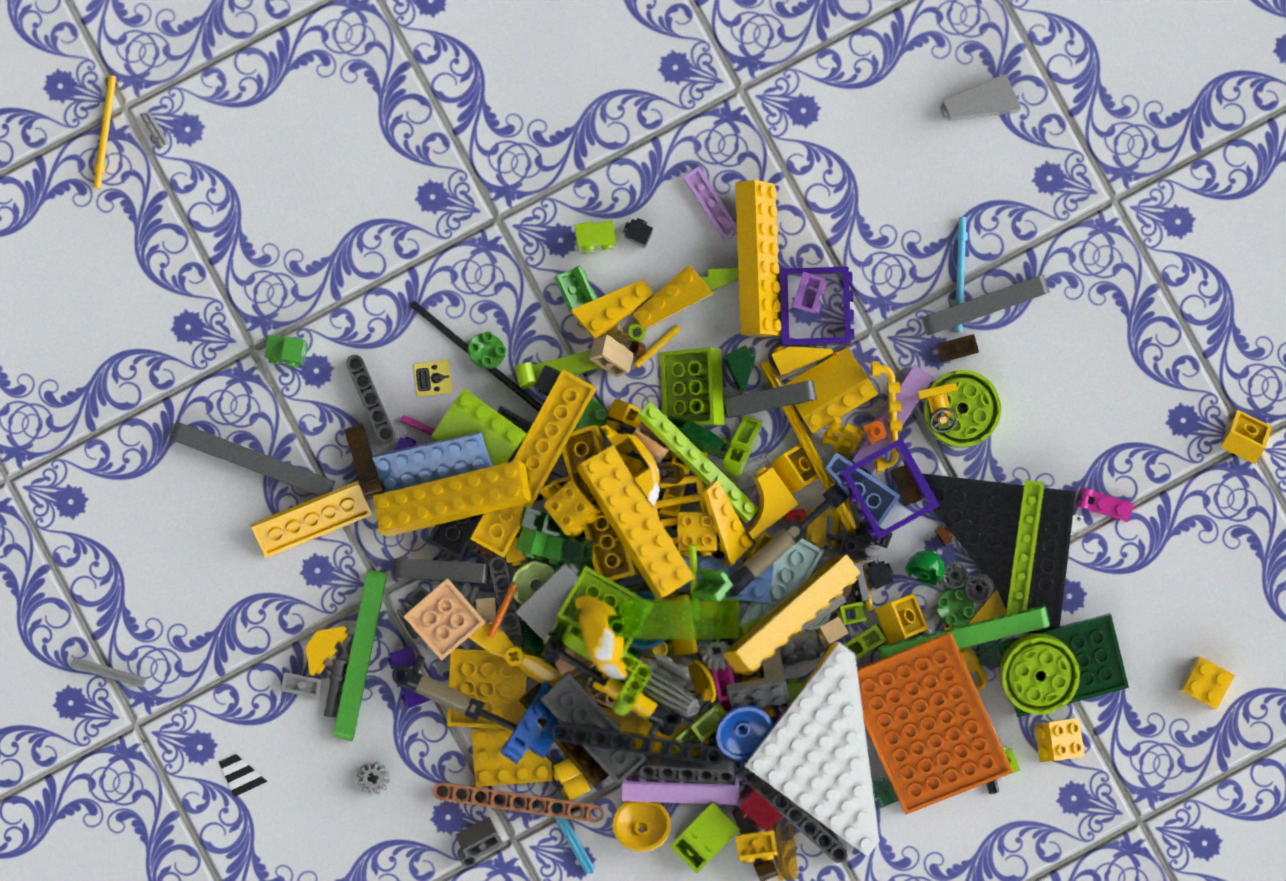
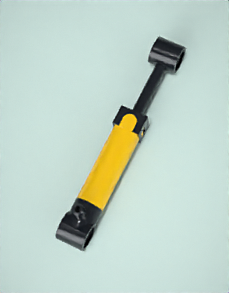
M551 636L541 651L546 661L554 663L559 658L563 659L593 678L588 688L598 694L602 691L616 700L625 685L623 681L607 677L600 670L596 672L564 651L566 645L561 637ZM643 694L639 695L631 708L633 712L652 723L647 732L650 737H654L657 731L664 736H671L682 721L679 713L671 709L666 710Z

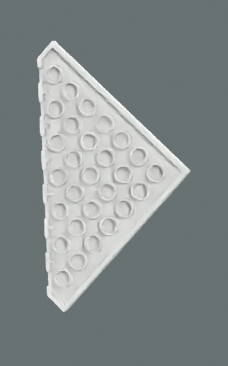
M838 642L744 765L863 854L869 856L880 841L855 654Z

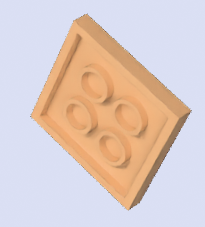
M448 578L403 616L441 661L486 623Z

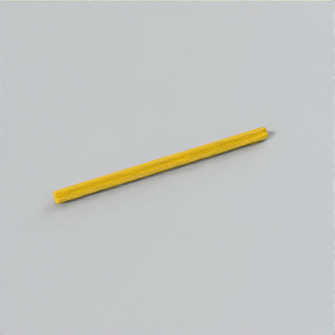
M765 361L760 364L771 388L781 387L782 385L770 362ZM793 405L782 407L823 487L827 491L834 483ZM843 502L836 508V511L846 530L851 532L856 529V525Z

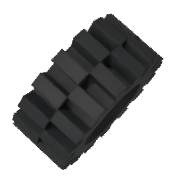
M861 521L855 535L870 540L880 547L887 548L893 533H889L876 540L875 537L872 538L870 533H868L867 528L869 526L867 523Z

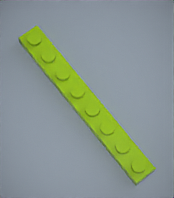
M651 402L647 403L637 417L707 486L712 481L718 480L737 516L745 524L748 523L759 508Z
M1025 479L1006 615L1027 610L1045 482Z

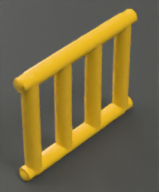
M695 474L683 477L682 481L678 484L658 483L661 489L696 482L698 494L656 501L654 506L649 499L648 502L658 519V508L698 501L700 502L701 512H708L702 495V491L705 489L704 482ZM677 517L660 520L663 527L678 525ZM678 536L671 537L674 545L678 544Z

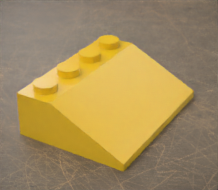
M848 347L841 350L837 356H831L783 385L810 380L814 381L817 400L793 405L811 435L828 426L835 417L841 418L878 395L873 384Z

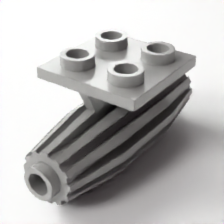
M656 654L657 669L666 671L672 679L651 670L652 674L641 694L668 710H674L688 717L695 715L700 707L698 699L683 688L685 686L692 691L695 689L688 668L682 664L677 665L673 663V660L668 656Z

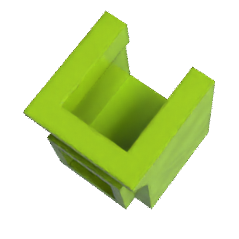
M863 602L840 606V611H836L837 617L841 619L844 625L867 621L863 611ZM854 609L856 618L847 620L845 610Z

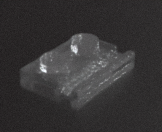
M766 453L749 458L740 476L733 474L737 488L740 491L756 487V483L752 478L756 475L755 472L762 466L771 467Z

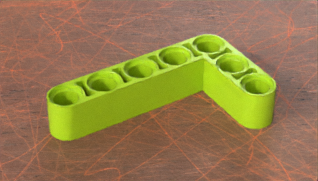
M591 350L535 365L528 362L514 366L520 389L535 386L545 365H549L560 372L564 369L573 375L598 370L601 367L589 359Z
M571 623L562 636L563 643L592 661L587 652L580 623ZM623 650L621 661L626 666L627 676L621 680L626 683L613 704L614 711L619 715L629 713L652 674L648 665Z

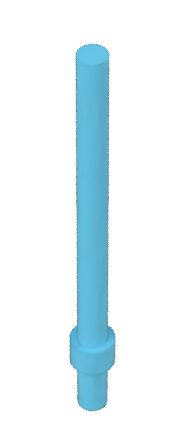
M959 217L958 232H956V240L958 241L956 305L963 303L965 245L966 241H968L966 217ZM963 324L955 326V332H962Z

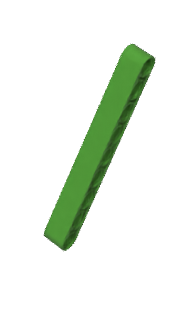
M369 569L367 571L333 738L351 742L354 739L387 581V573Z
M1041 606L878 647L880 659H883L950 631L958 648L961 649L1050 626L1046 607Z

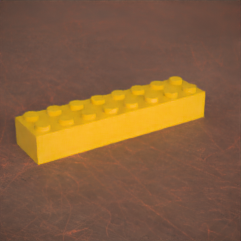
M758 180L735 182L741 335L758 338L780 336L781 305L779 302V248L777 245V191L775 184Z
M592 425L573 431L562 453L570 481L578 486L591 504L597 505L601 510L576 469L580 464L606 449L600 427ZM603 511L598 514V518L594 522L588 523L583 527L595 572L613 582L641 574Z
M614 445L583 462L576 468L657 601L695 578Z
M519 460L373 496L378 530L380 534L386 537L532 502L526 465Z
M847 555L831 558L722 655L736 673L756 670L764 658L768 659L775 653L774 649L776 647L783 646L788 642V637L791 634L798 633L802 629L801 625L814 619L816 617L815 613L819 609H825L830 604L828 601L833 597L837 598L843 593L842 589L846 585H852L857 580L856 577L860 574V571Z

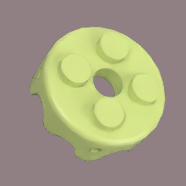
M529 561L521 565L516 570L512 579V583L518 586L514 599L518 603L523 604L538 590L531 587V581L536 579L543 585L556 572L555 569L543 561Z

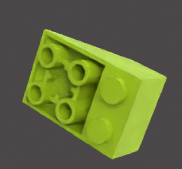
M712 802L669 847L697 874L734 837L740 828Z

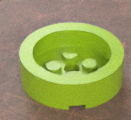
M955 370L939 377L930 387L934 388L956 383L957 391L947 394L950 409L957 416L955 427L945 433L937 432L931 427V411L928 398L923 401V419L929 432L939 442L954 448H968L984 441L996 429L1001 416V401L996 388L986 377L970 370ZM958 404H966L968 411L965 414H960L957 410ZM947 423L946 425H939L936 428L945 429L950 427L952 424Z
M1029 634L1017 639L1006 649L1000 661L999 680L1003 691L1015 706L1031 714H1049L1060 707H1064L1073 698L1079 685L1080 671L1073 653L1059 639L1047 634ZM1043 670L1046 674L1045 678L1037 680L1035 673Z

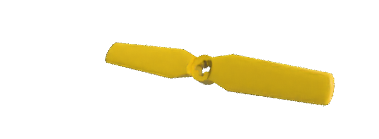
M487 622L468 637L489 653L504 657L509 665H518L528 677L540 684L546 682L553 687L563 678L558 670L540 657L524 653V650L520 646L514 645L501 630H497L494 639L488 637L487 633L491 624ZM510 652H518L517 656L519 657V659L515 658L514 660H512V655L510 654Z

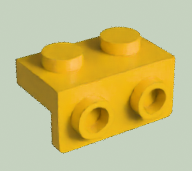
M769 830L768 833L760 831L735 835L738 859L743 860V863L754 862V858L762 857V860L774 859V855H777L774 830Z

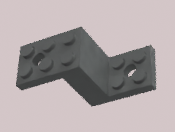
M816 630L791 634L788 637L787 643L781 647H776L774 649L775 653L768 659L764 658L762 664L765 678L727 685L731 709L740 706H755L763 709L768 706L790 703L783 665L821 658Z

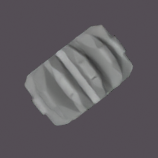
M719 639L714 643L710 640L708 642L709 645L704 644L703 650L700 653L702 663L707 666L708 670L714 668L715 672L718 669L725 671V666L730 667V664L722 654L731 645H727L726 641L720 643Z
M370 762L367 763L368 770L362 766L360 769L364 774H357V777L363 778V780L357 782L358 785L365 784L362 791L369 787L368 793L370 795L373 793L374 788L375 792L380 794L379 786L386 790L387 787L382 784L383 782L390 783L389 779H384V776H388L390 773H382L385 766L382 765L378 769V762L374 763V768H372ZM371 773L378 775L376 784L373 781H369Z

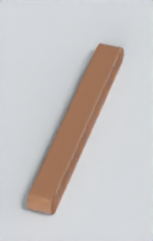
M438 783L433 789L434 796L443 801L593 823L601 821L605 815L604 809L595 804L452 783ZM440 786L447 788L448 792L444 797L438 794ZM461 788L467 793L466 798L463 800L457 797V791ZM479 791L484 792L486 795L484 802L476 800V794ZM502 794L504 796L505 802L503 805L496 804V795ZM516 797H521L524 800L523 807L517 808L514 805ZM535 800L542 801V810L537 811L533 808ZM556 802L562 805V811L559 814L552 811V806ZM575 805L581 807L582 810L580 816L577 817L571 813V809ZM593 808L600 810L601 816L599 819H593L590 816Z

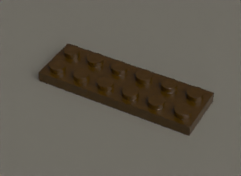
M538 683L519 699L526 710L542 684ZM538 719L537 722L539 723V725L542 728H545V722L541 719ZM562 727L558 736H561L565 733L564 727ZM554 741L594 788L609 776L582 745Z

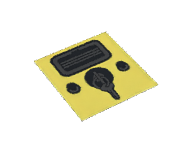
M449 360L413 364L417 397L453 393Z

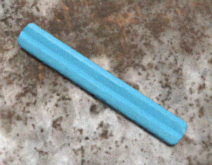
M558 803L552 806L554 813H561L562 809ZM554 817L586 874L592 872L594 866L568 819Z

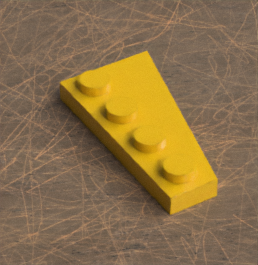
M688 264L639 308L633 316L643 329L647 330L714 293L695 269Z
M639 280L594 301L571 310V313L593 339H597L652 298L654 292L643 280Z
M716 480L712 481L702 491L708 513L713 517V528L715 533L718 532L721 541L719 547L725 553L726 559L724 562L726 567L732 566L753 543L719 481Z

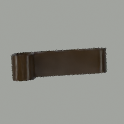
M363 424L344 429L364 498L369 500L375 495L383 494L384 490L373 461V453Z
M740 808L731 811L737 826L740 828V834L760 832L752 825L753 820L749 816L745 819L738 812ZM762 857L754 858L752 863L760 881H766L779 875L773 859L762 860Z

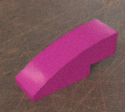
M731 665L730 667L725 666V671L718 669L715 672L714 668L711 669L717 703L722 706L726 713L732 710L727 685L735 684Z

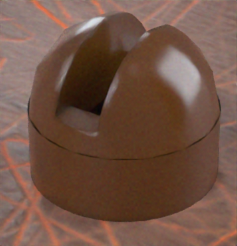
M633 341L630 344L629 350L634 353L633 356L640 357L645 354L646 347L642 342Z

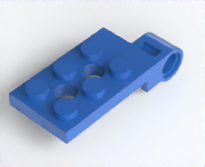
M546 682L542 683L517 727L512 731L500 751L503 756L515 764L520 761L527 748L541 758H544L555 741L551 734V726L559 721V719L553 713H550L546 709V705L540 700L552 688ZM538 719L545 722V728L539 727ZM557 727L555 729L556 735L559 734L562 727Z

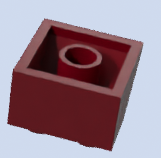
M745 785L736 802V805L740 808L738 812L745 819L749 816L753 820L752 825L759 831L763 829L768 833L783 815L751 786Z

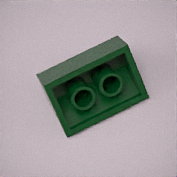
M746 345L726 354L724 357V363L740 395L745 392L756 358L751 348L748 349Z

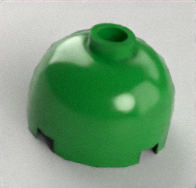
M928 549L927 551H918L913 554L907 562L905 572L910 577L912 574L918 577L916 581L920 583L936 585L937 582L939 584L942 582L945 566L937 552Z

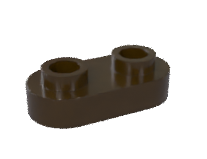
M656 462L660 472L659 483L678 484L682 481L684 476L682 467L671 463Z

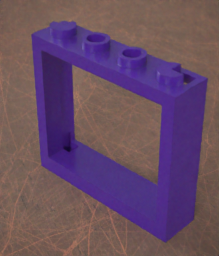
M849 267L779 269L781 346L851 344V340H854V328L851 329L850 321H854V310L850 309V302H853V290H849V283H853L852 271L849 272ZM803 272L810 274H843L845 337L790 339L788 275H802Z
M902 438L839 472L842 486H846L850 492L848 494L849 499L853 504L856 503L859 508L857 511L862 521H866L869 526L867 528L868 533H870L872 538L875 537L876 540L940 506ZM895 448L927 506L881 531L849 473Z

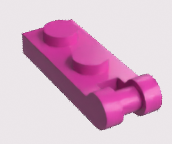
M1082 488L1081 500L1078 501L1077 507L1129 522L1134 503ZM1089 497L1094 498L1093 504L1088 503Z

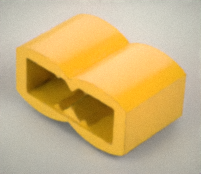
M569 758L553 766L555 770L552 771V774L556 781H561L563 785L561 792L565 799L569 798L571 801L591 791L586 778Z

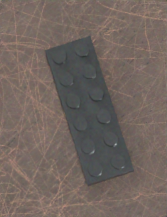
M569 672L540 698L559 721L621 730ZM577 730L574 733V737L580 739L585 733L583 730ZM596 733L593 740L599 742L603 739L604 735ZM615 736L613 738V743L616 745L621 744L623 741L622 736ZM582 745L618 785L647 760L644 754Z

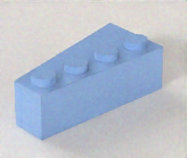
M836 452L826 466V469L842 486L839 472L854 463ZM858 468L849 474L880 527L899 499L900 494L863 469ZM846 486L843 487V488L846 490V492L849 494L850 492H849L848 488H847Z

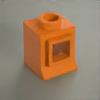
M880 420L874 421L862 428L869 438L870 442L868 443L870 446L887 438L886 435L888 433Z

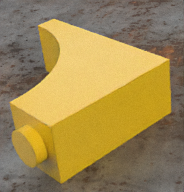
M762 466L755 472L756 475L752 477L759 492V510L752 524L745 530L749 538L752 539L798 505L773 467Z

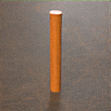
M510 584L487 633L488 637L494 639L518 587L517 585Z

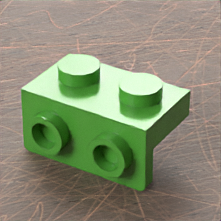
M581 265L554 277L570 312L576 307L596 300L595 292L590 287L587 274Z
M699 568L698 573L703 579L691 593L695 598L719 601L724 598L726 592L733 584L728 579L727 573L722 570Z

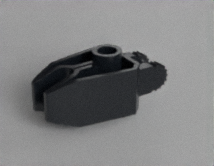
M850 532L841 536L827 533L826 538L838 540L840 543L839 548L832 545H824V550L836 552L838 556L847 555L850 560L865 561L878 558L877 556L867 554L864 550L866 547L880 549L878 545L870 540Z

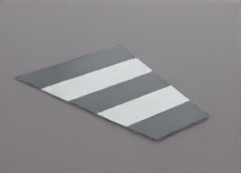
M237 754L219 762L234 797L268 782Z

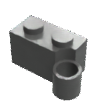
M490 817L455 835L461 847L457 854L462 866L466 868L473 866L476 863L477 857L503 844L498 830Z

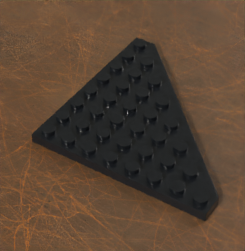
M922 473L940 505L933 510L983 573L993 580L995 588L1008 603L1024 485ZM1044 488L1027 610L1045 606L1050 626L1030 631L1032 634L1059 627L1061 623L1076 491Z

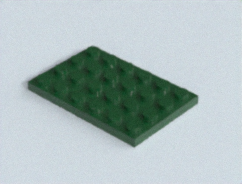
M1110 613L1033 633L1047 634L1059 639L1069 648L1077 661L1080 671L1079 685L1073 698L1067 704L1129 688ZM1021 637L998 643L1001 657L1006 649ZM1043 670L1035 673V678L1043 680L1046 674ZM1014 705L1017 718L1031 714Z

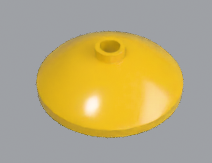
M627 801L618 808L613 818V832L616 839L624 847L633 851L646 852L658 848L666 841L671 830L670 816L667 810L658 802ZM643 829L645 832L640 833L639 830Z

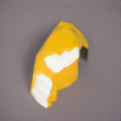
M608 425L602 426V430L620 454H627L636 447L648 463L649 467L633 475L654 506L659 496L660 488L658 483L660 475L652 454L637 436L619 434Z
M581 596L574 599L577 610H582L579 623L590 659L607 677L625 679L627 676L626 666L621 661L624 638L623 636L615 637L608 627L606 618L610 615H617L615 610L607 603L595 597Z
M640 656V661L648 665L651 670L657 669L658 663L654 656ZM668 656L673 660V663L677 665L682 664L688 668L695 687L693 691L701 692L702 700L714 702L716 689L705 664L700 660L692 661L686 656Z

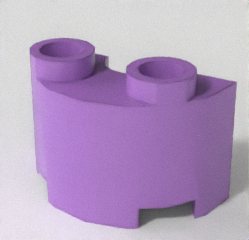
M803 272L792 308L818 314L822 304L818 300L820 295L824 296L827 285H824L825 278Z

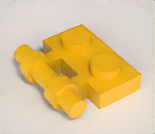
M835 417L829 423V429L822 436V444L833 445L832 451L838 452L849 459L860 442L864 431L848 423L843 427L840 424L842 422L841 418Z

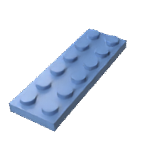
M481 431L373 456L384 493L492 467Z
M697 556V572L699 568L722 570L729 576L745 562L736 561L732 566L726 567L725 559ZM682 557L689 568V557ZM774 566L768 567L736 597H733L727 591L722 599L769 605ZM698 573V584H699L700 581H701L703 578H702L701 575ZM690 581L673 592L691 595Z

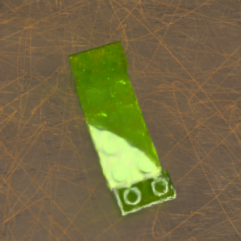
M622 599L623 638L638 640H719L740 638L739 599H721L719 601Z

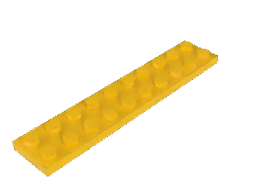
M562 369L513 461L519 460L526 465L532 502L484 513L470 538L471 540L505 558L522 527L519 526L524 507H533L540 494V490L545 485L597 387Z

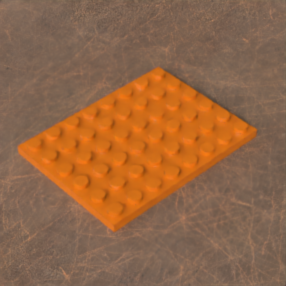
M951 631L857 669L864 724L905 815L1013 773V769Z

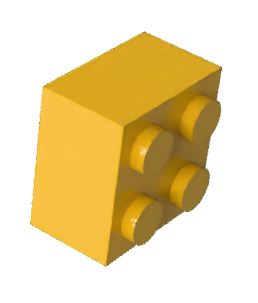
M1197 657L1179 691L1212 709H1217L1235 675L1203 657Z

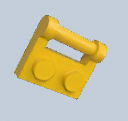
M808 508V515H809L814 509H809V508ZM825 510L808 525L806 541L818 548H824V545H832L839 548L838 540H831V543H826L825 540L827 516H833L832 534L839 535L840 517L836 510Z

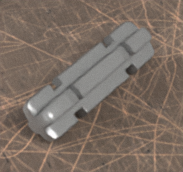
M150 112L145 113L142 119L147 124L146 126L153 138L156 139L160 148L166 146L168 140L163 136V132L157 122L154 121V117Z

